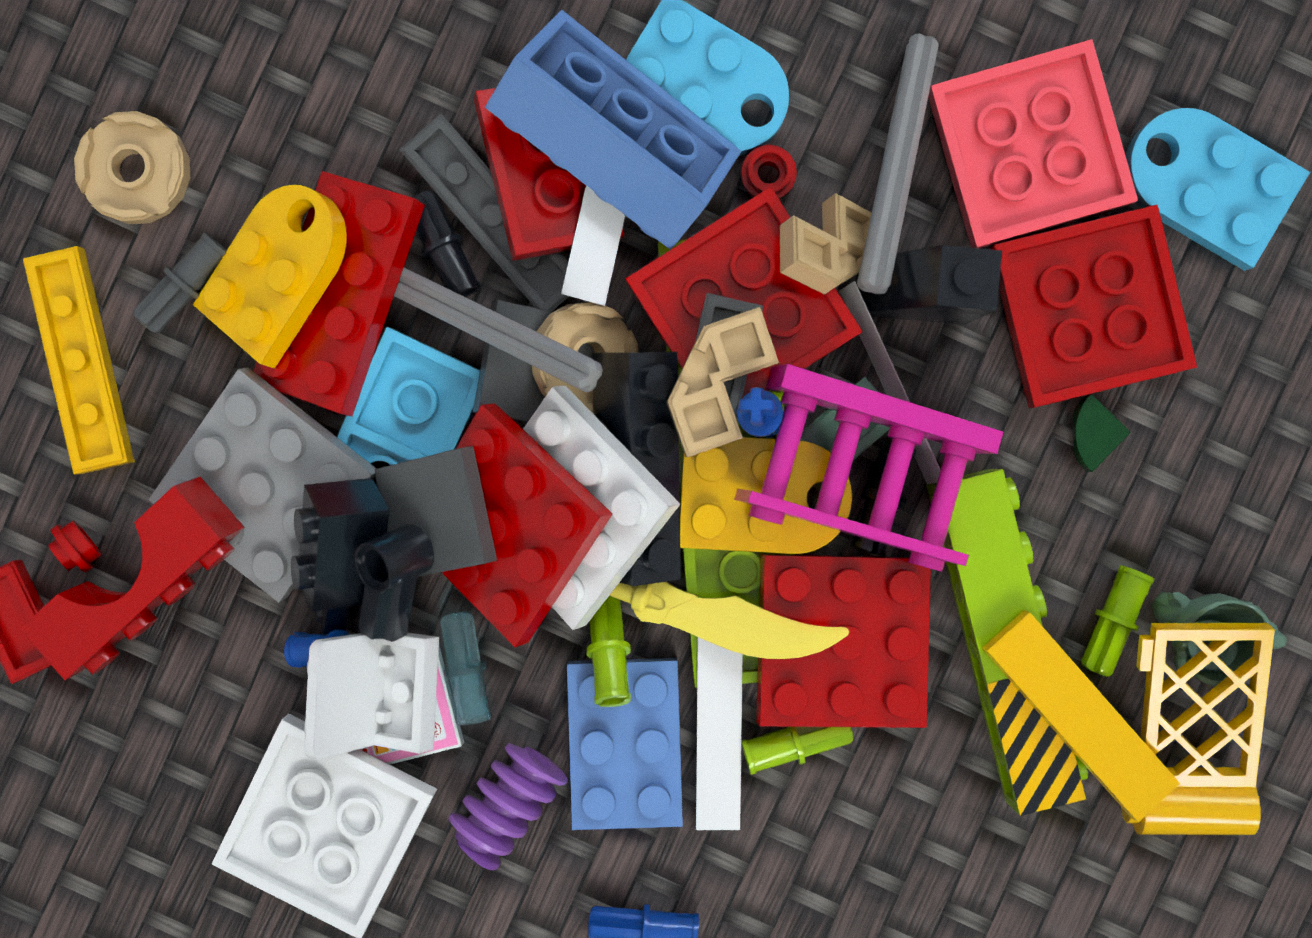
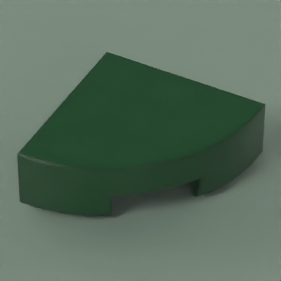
M1092 394L1085 395L1073 413L1072 437L1074 455L1086 472H1093L1131 432Z

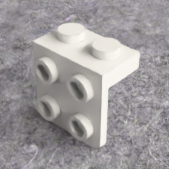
M364 633L315 640L310 646L307 663L306 719L304 722L305 755L309 758L324 759L373 745L418 754L433 750L439 637L407 633L404 637L391 642L385 639L371 640Z

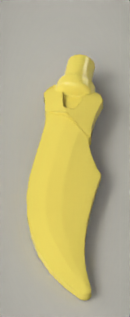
M668 582L638 586L619 583L609 595L630 603L636 616L642 622L664 623L727 650L759 658L789 659L808 656L835 645L847 637L850 632L847 627L818 626L792 620L756 606L738 596L701 598L698 595L683 591Z

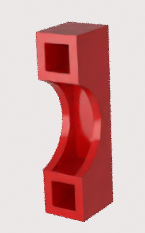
M201 476L174 485L134 522L142 546V564L139 575L128 592L109 591L86 581L57 594L20 628L23 634L64 680L85 669L94 675L106 667L120 654L119 650L115 647L117 643L125 636L129 641L138 637L157 621L158 618L153 614V611L163 602L167 606L174 604L196 585L190 578L202 566L207 571L211 570L235 550L229 542L245 527Z

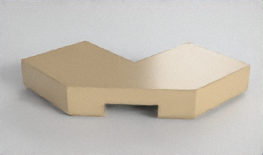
M835 193L822 203L823 231L793 215L780 225V273L823 294L857 275L860 271L872 213Z
M760 307L711 323L702 328L667 400V405L685 457H690L743 438L724 382L779 363Z

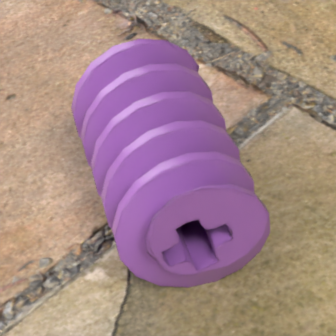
M508 743L505 746V750L513 760V763L509 766L494 760L491 768L499 778L497 783L481 777L476 784L485 798L480 800L471 795H466L463 799L464 805L471 813L469 818L456 812H452L448 818L457 831L455 837L460 848L473 861L488 870H497L501 864L500 856L509 855L515 846L513 838L524 837L529 829L527 820H537L541 816L543 810L540 802L549 803L553 801L557 794L553 784L565 785L568 781L565 773L554 762L539 751L527 746L521 748Z

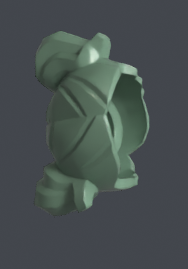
M1161 591L1152 604L1154 616L1159 623H1269L1275 629L1273 649L1282 648L1287 643V637L1278 630L1277 625L1269 621L1259 606L1247 600L1237 599L1221 593L1206 594L1189 600L1187 596L1180 592ZM1254 640L1235 641L1218 657L1232 671H1235L1253 656ZM1172 641L1174 650L1173 663L1177 669L1201 651L1193 641ZM1211 661L1194 677L1200 682L1215 687L1227 675Z

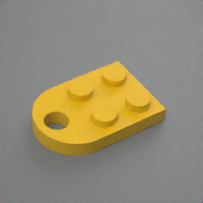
M287 185L273 190L263 197L251 211L225 255L203 287L199 297L193 303L201 313L259 364L275 369L336 275L345 254L347 241L346 226L339 208L331 199L306 186ZM314 207V221L306 231L302 232L301 223L303 216L310 208Z
M743 437L742 439L690 457H685L683 451L680 548L802 554L815 551L827 545L840 531L785 515L782 525L748 516L750 504L734 500L737 489L761 493L776 439ZM800 441L783 500L808 507L807 493L814 484L823 482L831 454L828 450L814 443ZM849 477L837 515L846 519L849 517L852 504V490Z

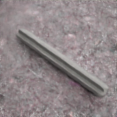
M920 33L914 34L910 37L909 43L906 46L857 281L859 289L865 292L884 294L891 284L939 46L936 38L933 36L925 37Z
M403 268L394 294L395 297L584 392H590L596 388L597 380L601 377L603 371L599 362L419 274Z

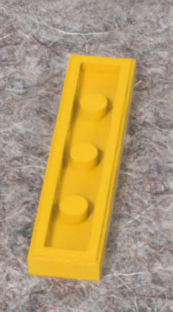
M74 246L23 258L73 474H85L135 462L85 249Z
M1023 610L982 647L984 652L1132 819L1139 823L1181 784L1030 612Z

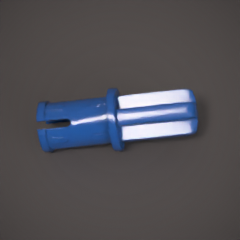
M751 388L750 393L739 399L737 409L739 424L744 431L756 438L766 436V439L778 433L784 414L781 402L777 396L769 391H764L763 388Z
M644 904L643 910L594 906L589 912L588 936L589 938H698L699 913L688 914L650 910L649 904Z

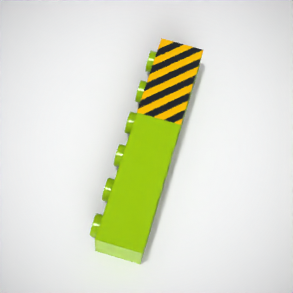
M987 469L963 475L943 547L969 555L966 566L949 562L945 563L1005 801L1022 816L1086 800L1082 780L1088 779V771L1081 760L982 649L984 645L1023 610L1030 612L1041 625V618L1047 617L1044 596L1038 585L1032 586L1027 566L1033 563L1032 547L1027 534L1024 531L1019 532L1014 510H1018L1020 507L1016 485L1011 477L1005 478L1003 469ZM937 483L926 485L930 503L932 502Z

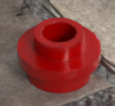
M763 145L752 150L746 156L741 168L742 184L752 197L772 187L777 197L781 199L791 191L797 176L796 164L792 156L783 148L775 145ZM763 166H772L778 172V180L770 184L764 183L758 176V170Z
M75 520L64 527L57 524L50 529L55 540L49 543L48 547L68 571L78 566L83 572L87 573L94 568L91 562L99 558L102 553Z

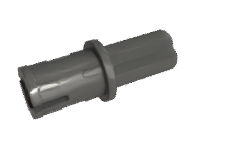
M203 232L201 238L173 268L166 266L163 269L166 276L134 309L133 315L138 322L154 333L161 332L192 298L197 299L199 297V290L208 281L227 250L210 235Z

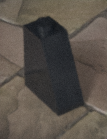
M940 245L899 252L896 254L891 284L884 294H874L862 291L861 289L859 291L872 317L965 325L997 311L1002 250Z

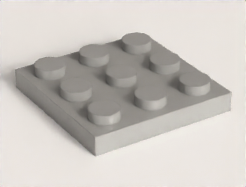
M247 367L237 370L155 489L149 501L155 504L174 485L201 476L245 527L229 542L235 550L224 560L279 603L286 599L294 589L291 577L292 556L299 555L300 544L297 541L294 530L295 509L303 507L304 485L366 478L374 479L376 477L374 469L376 468Z

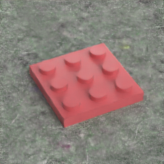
M1092 39L930 86L928 99L971 248L986 247L1122 208L1138 201Z

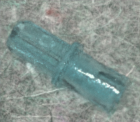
M459 611L449 613L443 616L440 621L448 667L443 669V674L445 677H450L457 717L455 718L456 724L470 725L489 720L491 717L482 672L487 669V663L480 660L474 619L471 612Z

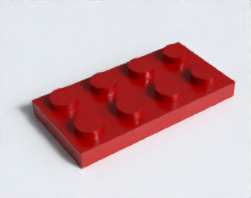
M322 171L315 191L328 197L336 204L342 213L346 226L347 241L342 263L275 369L261 365L256 361L253 372L279 392L353 417L425 204L409 196ZM314 207L308 210L302 232L306 231L314 221Z

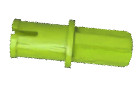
M1119 566L1114 584L1102 610L1096 609L1095 615L1099 616V620L1081 660L1084 668L1106 677L1113 674L1131 630L1137 632L1139 629L1135 622L1151 584L1155 580L1153 577L1126 566Z
M608 596L590 619L591 644L586 648V655L592 659L594 703L600 707H617L631 702L626 656L631 652V645L624 641L621 600Z
M787 727L753 739L741 740V745L750 774L753 775L758 771L798 760L800 765L805 764V757L850 744L853 741V732L851 727Z

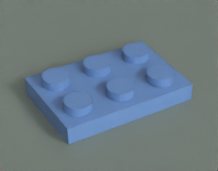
M677 658L626 659L631 702L617 707H600L594 703L595 689L592 660L568 661L567 685L572 830L683 827Z

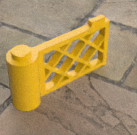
M1151 623L1150 635H1139L1136 667L1139 671H1146L1140 738L1155 755L1174 739L1190 754L1174 767H1167L1181 784L1139 823L1132 819L1121 807L1125 823H1132L1138 835H1255L1259 830L1261 807L1256 782L1275 629L1269 623ZM1254 640L1253 656L1235 671H1232L1218 657L1235 641ZM1167 641H1193L1201 649L1200 652L1176 672L1165 662ZM1203 641H1212V642H1210L1208 645H1206ZM1213 661L1227 677L1201 698L1186 682ZM1164 672L1169 676L1165 681H1163ZM1250 678L1248 687L1244 682ZM1181 687L1195 703L1170 723L1160 714L1161 702ZM1239 687L1248 696L1247 707L1227 723L1213 707ZM1207 713L1221 729L1199 747L1195 748L1182 733ZM1160 724L1164 729L1158 733ZM1244 730L1243 738H1242V737L1239 735V733H1241V732ZM1233 739L1242 748L1240 767H1215L1207 760Z

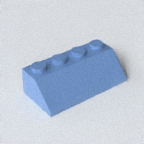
M563 10L514 57L485 106L508 129L519 133L545 153L555 165L566 169L592 189L601 200L613 205L639 225L645 234L657 239L670 250L708 205L741 153L740 149Z

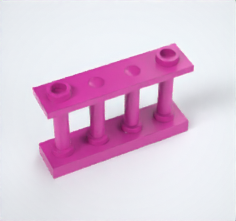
M790 364L772 367L766 389L783 394L781 404L785 405V410L761 493L737 489L734 500L751 505L748 516L779 525L783 524L785 515L910 551L909 563L940 572L943 571L945 562L966 566L969 555L944 548V542L967 461L973 462L975 454H998L1003 431ZM816 405L837 411L834 420L839 422L816 507L812 509L783 499L808 412L814 413ZM870 422L890 427L887 436L892 438V443L869 524L866 525L837 515L862 429H868ZM925 438L941 443L940 453L945 456L920 541L893 533L891 528L915 445L921 446L922 440Z

